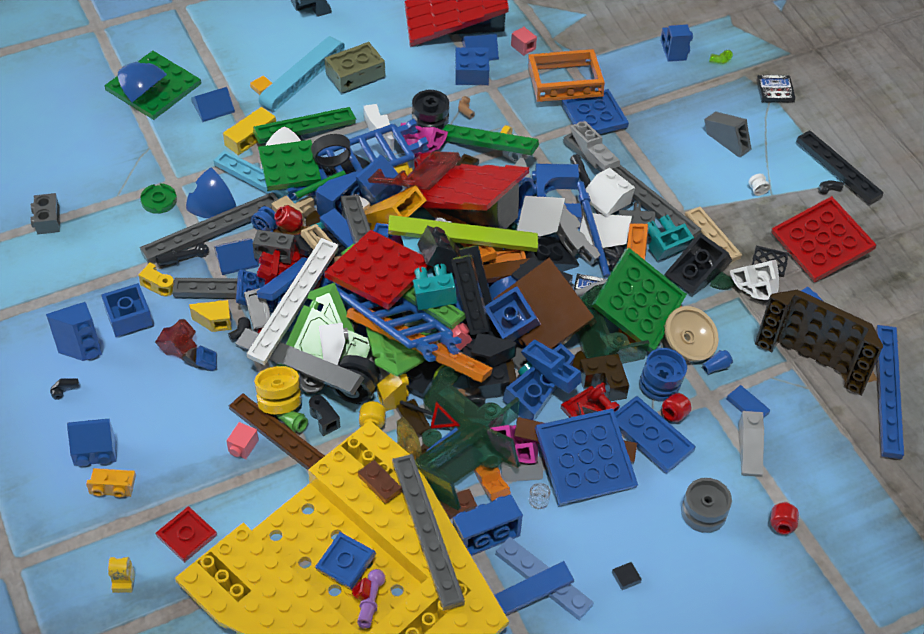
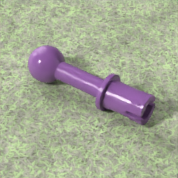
M374 569L368 574V579L371 580L370 597L360 602L361 610L357 620L358 625L362 628H369L371 626L373 614L378 608V605L375 603L377 591L385 582V574L379 569Z

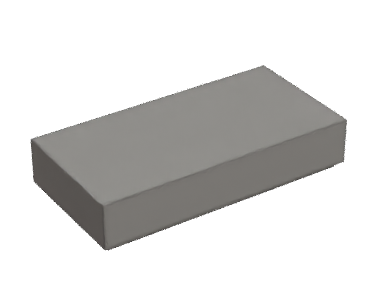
M259 289L244 292L254 330L263 328L271 317L266 299L257 296Z

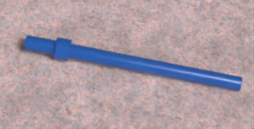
M580 181L577 183L580 194L578 196L580 204H583L594 246L601 254L599 263L603 277L608 278L610 271L590 206L591 199L589 193L586 192L584 182Z

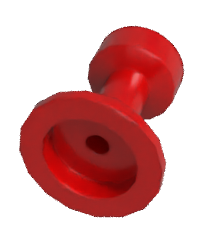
M605 383L597 385L587 395V400H599L606 408L605 410L613 408L615 413L620 408V405L616 401L611 403L605 396Z

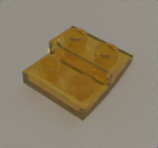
M402 417L397 421V444L409 454H413L421 470V445L409 422Z

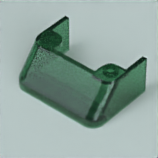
M604 284L593 286L579 297L597 321L591 327L588 324L576 333L582 352L587 359L619 354L622 364L645 359L649 340L630 344L627 336L623 333L616 332L610 334L603 315L591 306Z
M445 365L439 370L423 398V406L426 410L434 412L436 401H438L461 424V426L446 428L452 431L456 427L476 449H480L492 440L489 428L509 425L518 418L520 399L516 397L504 408L493 402H488L479 408L453 386L458 377L463 373L456 372L453 368Z
M477 422L463 426L415 460L418 470L425 476L437 499L456 510L461 509L454 483L478 466L482 465L493 469L502 462H505L516 468L520 467L514 440Z

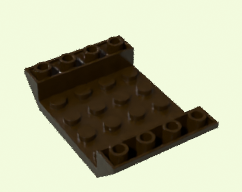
M798 289L770 295L755 341V345L771 353L776 345L780 343L840 373L848 375L844 388L861 396L883 349V344L872 323Z

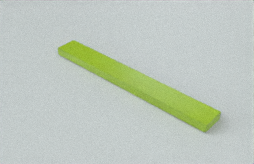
M389 215L388 234L421 238L428 225L434 228H442L454 242L533 252L538 250V233Z

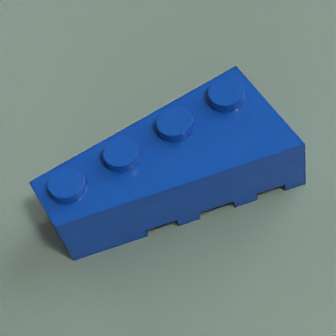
M559 344L553 350L563 355L565 362L572 366L575 356L565 346ZM532 366L506 387L503 401L521 418L535 421L558 387Z

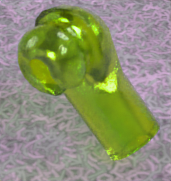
M725 50L719 55L711 54L709 62L725 64L733 57V53L731 50Z

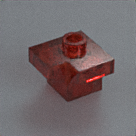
M179 319L173 326L163 328L155 343L166 355H175L181 358L185 352L197 347V344L192 340L196 331L186 319Z

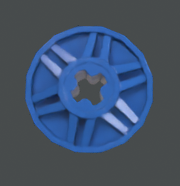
M669 348L653 350L646 359L639 379L640 388L644 394L651 399L665 401L672 394L678 393L687 372V364L683 356Z

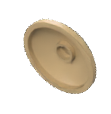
M691 306L680 307L674 310L666 320L665 334L671 348L681 354L684 359L694 362L703 361L712 356L716 351L719 341L717 328L712 319L702 310Z

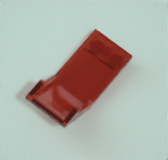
M432 151L408 176L405 170H402L395 178H389L384 176L381 169H378L367 180L369 183L400 188L417 186L418 189L430 190L450 169L456 166L461 157L458 152Z

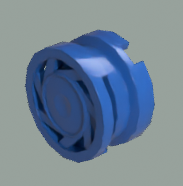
M261 207L251 217V222L257 230L273 232L278 227L274 218L275 212L269 207Z

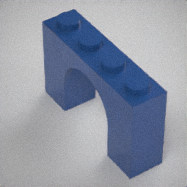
M536 164L535 171H532V180L535 181V196L547 197L546 194L555 189H578V164ZM564 203L567 210L572 215H575L581 223V204Z

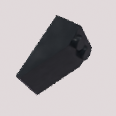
M427 225L417 243L426 264L433 267L439 264L440 269V264L446 265V271L454 273L451 259L461 257L460 248L442 228H434Z
M699 233L664 275L693 296L721 275L732 262L729 252L702 233Z
M538 236L537 252L524 251L526 259L533 257L540 263L550 258L560 271H567L579 266L575 256L573 257L559 237Z

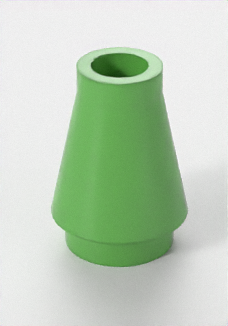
M291 411L278 414L277 416L293 432L301 433L308 425V419L302 413Z

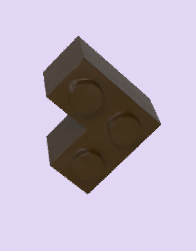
M619 354L580 360L579 370L581 371L583 389L605 383V396L610 401L627 399L629 382Z

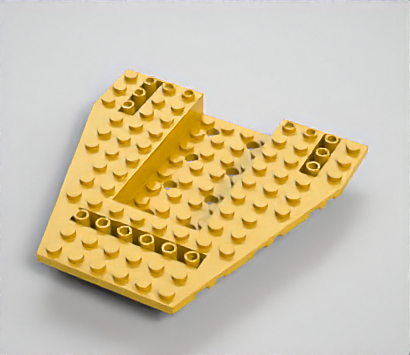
M370 420L308 469L309 484L253 530L243 522L175 577L176 583L219 626L236 631V634H499L509 624L508 618L416 463L465 600V605L443 611L403 493L401 492L385 504L358 477V471L375 460L399 484L392 459L410 455ZM305 508H312L314 510L311 514L303 513ZM339 532L376 552L375 557L371 561L373 565L366 568L355 586L363 578L366 577L368 579V574L374 569H379L385 574V582L378 588L375 599L378 608L373 614L369 628H362L357 623L361 610V601L352 595V590L322 574L315 568L334 541L331 537L339 534ZM280 534L282 538L278 541H273L271 536ZM303 561H309L311 563V565L308 568H302L299 566L300 563ZM337 588L341 593L337 596H332L329 594V591ZM399 588L403 593L400 596H394L391 591Z

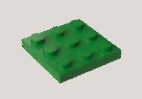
M311 140L258 147L267 191L307 186L321 181L318 164L311 152Z

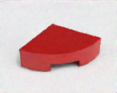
M366 577L363 578L352 589V595L360 601L369 598L371 580Z

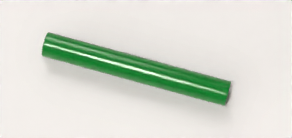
M344 170L295 192V196L297 199L316 191L318 187L327 181L346 175Z

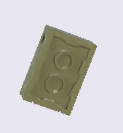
M366 42L325 57V71L342 93L385 77V60L381 58V55L370 42Z

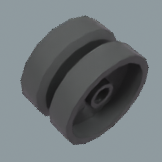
M713 478L694 480L687 488L681 507L682 517L686 524L700 532L719 530L725 524L732 504L729 489L722 482Z

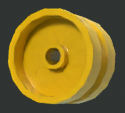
M275 366L260 371L256 375L254 383L257 392V404L263 412L269 414L289 413L301 404L299 375L293 368Z

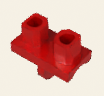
M275 250L273 254L263 251L259 258V264L261 265L258 268L257 277L265 279V285L288 269L283 263H279L280 251Z

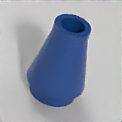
M719 350L702 366L704 371L710 374L729 368L730 364L733 363V359L727 350Z

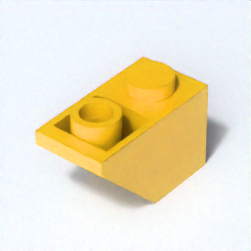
M228 300L189 304L192 320L211 332L232 330Z
M390 373L377 384V397L386 411L395 409L401 400L406 402V397H409L406 387L409 385L406 374L397 377Z

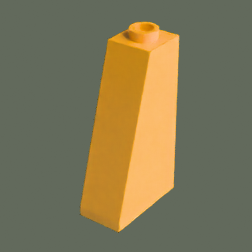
M413 186L370 206L364 212L368 223H371V230L373 231L376 223L388 224L389 215L409 217L427 200L418 187Z

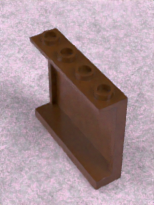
M550 258L493 299H497L517 286L541 324L518 338L521 345L526 344L528 346L535 339L553 350L589 324L591 327L597 322Z

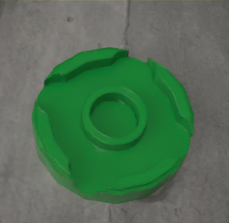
M164 183L156 186L152 184L146 187L140 196L142 207L147 212L153 214L168 212L173 209L177 202L175 189Z

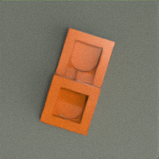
M493 461L473 467L478 481L491 501L511 494L510 487L501 478L500 470Z

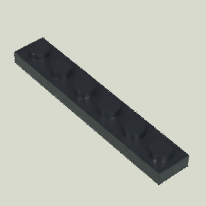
M811 130L797 137L796 142L867 203L872 204L883 197L884 192Z

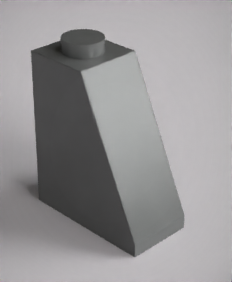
M716 111L704 119L707 134L736 156L742 157L752 149L747 119Z

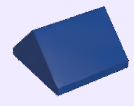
M497 34L464 36L461 38L463 47L489 48V61L499 60Z
M227 87L191 98L202 122L235 113Z
M252 238L214 246L222 275L239 272L240 269L247 270L259 267L257 259L254 258Z

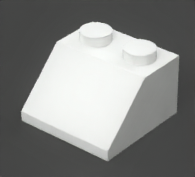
M611 168L598 173L586 188V192L589 193L591 199L590 205L606 217L631 204L635 190L633 185Z

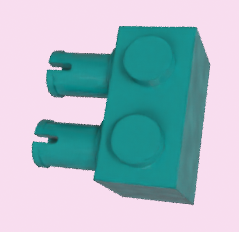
M669 215L659 219L660 224L665 229L662 233L654 220L651 223H646L648 224V233L652 239L648 247L657 261L685 250L694 239L685 223L676 227Z
M439 264L435 265L434 272L436 276L428 277L425 267H421L422 272H420L419 268L415 269L416 279L413 280L418 310L457 303L452 273L447 274L446 265L440 264L441 269Z

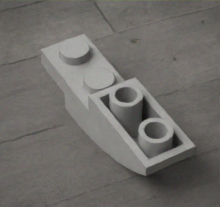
M586 121L570 126L577 144L595 168L601 167L603 170L620 166V160L602 143V137Z
M564 204L557 234L573 257L579 253L592 266L597 262L601 254L595 246L586 240L585 235L578 231L581 223L575 215H572L567 210Z

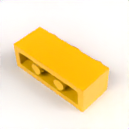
M260 107L223 132L224 145L239 156L258 143L253 133V127L276 122V116Z

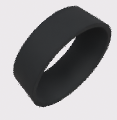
M341 134L324 135L313 142L311 152L318 165L323 167L339 166L350 158V141ZM341 146L346 148L344 152L337 156H318L319 152L328 147Z

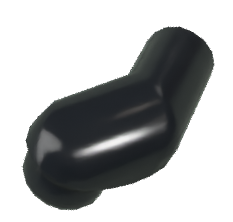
M78 378L59 379L50 389L52 398L60 399L66 388H78Z

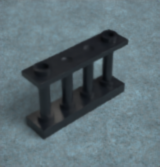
M479 246L459 249L461 257L452 258L451 262L470 335L490 332L491 328L488 320L490 317L486 312L485 306L492 302V297Z

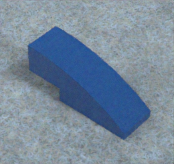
M534 339L521 351L522 355L542 375L569 394L582 382L580 370L566 363L563 355Z

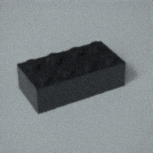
M488 319L491 328L490 332L480 334H489L493 337L501 338L492 320ZM477 334L470 335L472 341L461 349L462 354L471 357V350ZM506 361L492 367L491 375L483 382L475 381L466 375L470 396H484L486 398L504 396L506 387L510 385Z

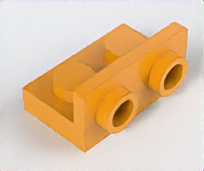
M93 468L91 480L86 482L89 494L95 496L111 495L118 498L124 496L131 497L136 473L129 470Z

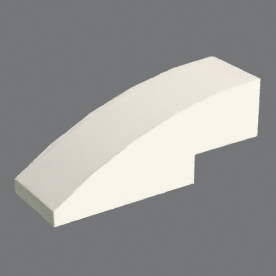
M377 104L363 106L364 120L369 131L390 125L387 115L380 116ZM392 131L383 134L389 147L394 151Z

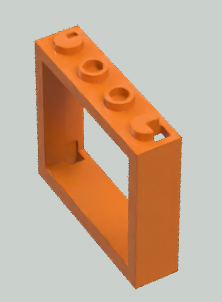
M594 49L528 54V69L537 102L604 96L605 82ZM591 65L595 79L541 83L538 69Z

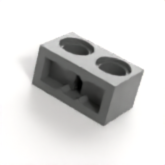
M56 193L34 195V203H31V212L34 214L31 217L32 228L35 227L37 235L60 232V211Z
M257 230L252 243L254 258L259 259L263 251L273 254L277 250L280 251L279 262L291 264L295 253L294 235Z

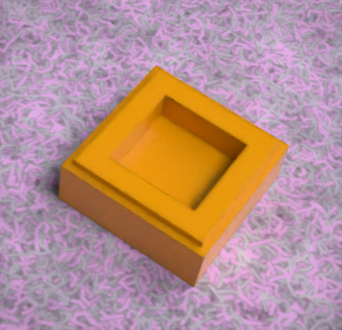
M263 75L250 82V87L260 95L272 82Z

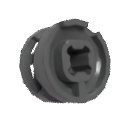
M301 373L298 374L300 388L304 392L315 394L320 392L325 386V383Z

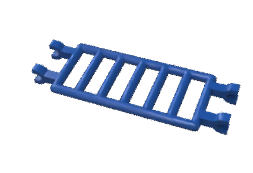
M415 119L409 120L405 125L399 127L396 124H390L349 139L350 146L360 143L370 162H373L376 156L366 140L376 137L390 160L388 162L392 167L414 160V154L429 152L427 146L429 143L426 137L411 145H408L403 137L407 134L413 135L418 133L415 127L417 126ZM392 131L406 155L396 158L383 134ZM341 146L328 147L319 152L318 156L327 155L328 157L335 156V151L341 149L345 151L346 148ZM350 148L351 155L349 160L356 171L363 169ZM318 165L321 180H323L327 176L322 166ZM341 165L334 167L337 173L343 171ZM310 185L286 188L289 193L288 197L292 201L297 199L295 192ZM316 191L310 193L309 196H316Z
M331 280L326 281L325 285H329L334 282ZM335 283L342 300L408 349L416 348L428 362L436 360L432 351L438 350V346L430 344L433 342H442L453 355L460 352L456 344L462 342L461 338L452 337V330L425 311L418 310L417 306L405 298L401 297L397 301L402 305L391 307L389 310L384 309L372 312L369 309L379 307L380 305L372 301L360 303L357 300L364 299V297L356 293L347 294L345 291H349L348 289ZM407 311H412L414 313L412 315L389 320L386 322L383 319H381L384 317L392 316ZM419 320L427 322L400 331L394 328ZM433 329L439 331V333L415 340L407 338L408 336Z

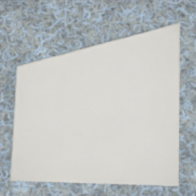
M525 196L517 231L538 233V236L557 232L565 198Z
M584 213L580 232H582L585 235L586 240L594 246L587 218ZM593 213L603 248L627 243L632 216L609 215L606 217L603 214Z

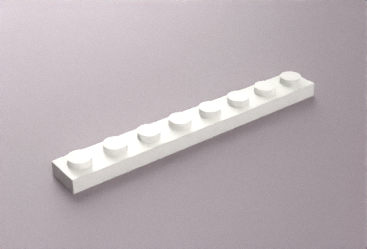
M323 238L320 239L247 352V358L263 365L267 363L307 300L309 292L314 289L338 251V244Z

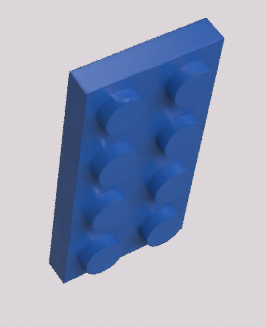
M635 396L615 412L621 433L631 442L637 443V448L666 473L695 451L696 446L638 396Z

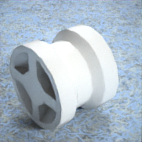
M759 173L749 179L748 183L753 188V193L756 196L764 195L770 190V184L766 181L764 174Z

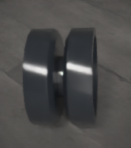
M424 90L413 97L412 119H415L417 126L422 128L435 127L443 130L445 125L449 123V99L444 93L437 90Z
M359 355L344 356L338 366L360 374L364 379L354 395L331 386L332 391L341 399L353 404L369 402L381 378L380 369L374 362Z

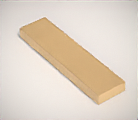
M700 206L685 212V216L702 229L701 233L729 252L732 262L741 259L742 254Z

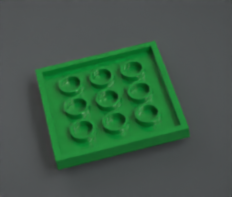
M152 50L137 62L151 63L162 69L167 75L134 102L130 101L119 83L118 76L104 86L107 92L150 119L155 120L200 86L201 79Z
M627 248L591 306L651 353L653 350H656L665 334V324L668 316L681 306L687 294L632 249Z

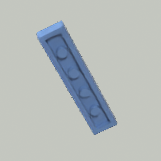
M511 537L496 550L495 555L525 579L549 568ZM571 584L547 595L579 621L592 608L594 603Z

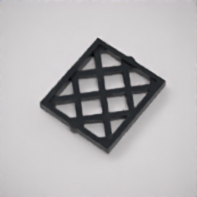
M756 245L752 265H754L756 260L759 263H764L760 260L763 257L766 258V262L777 260L780 263L777 265L778 268L784 267L782 272L778 269L779 276L784 277L789 253ZM757 251H759L762 255L757 256ZM772 254L775 258L769 259L767 255ZM785 257V262H782L780 258Z

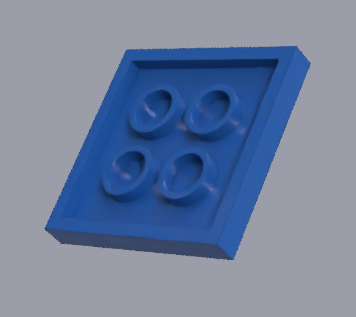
M609 89L604 90V96L562 100V106L573 125L586 121L598 134L628 128L629 122Z

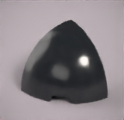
M291 0L296 11L311 7L317 17L332 13L331 7L326 0Z

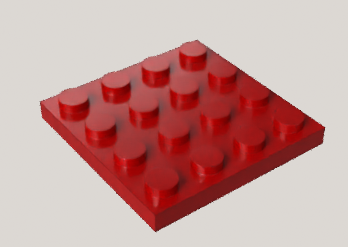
M833 196L773 227L771 231L814 283L876 249V243Z
M370 230L325 271V278L389 310L414 285L413 280L416 279L415 269L419 268L420 272H422L421 267H425L428 271L432 266L426 264L422 254Z

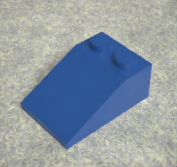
M363 169L331 179L318 187L316 190L317 212L320 217L334 208L342 215L341 196L359 195L363 198L355 177Z

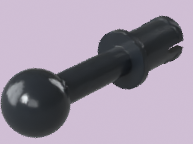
M200 243L195 249L178 253L175 250H171L169 253L156 255V263L160 267L172 263L176 265L178 260L193 256L206 257L209 254V247L206 244Z

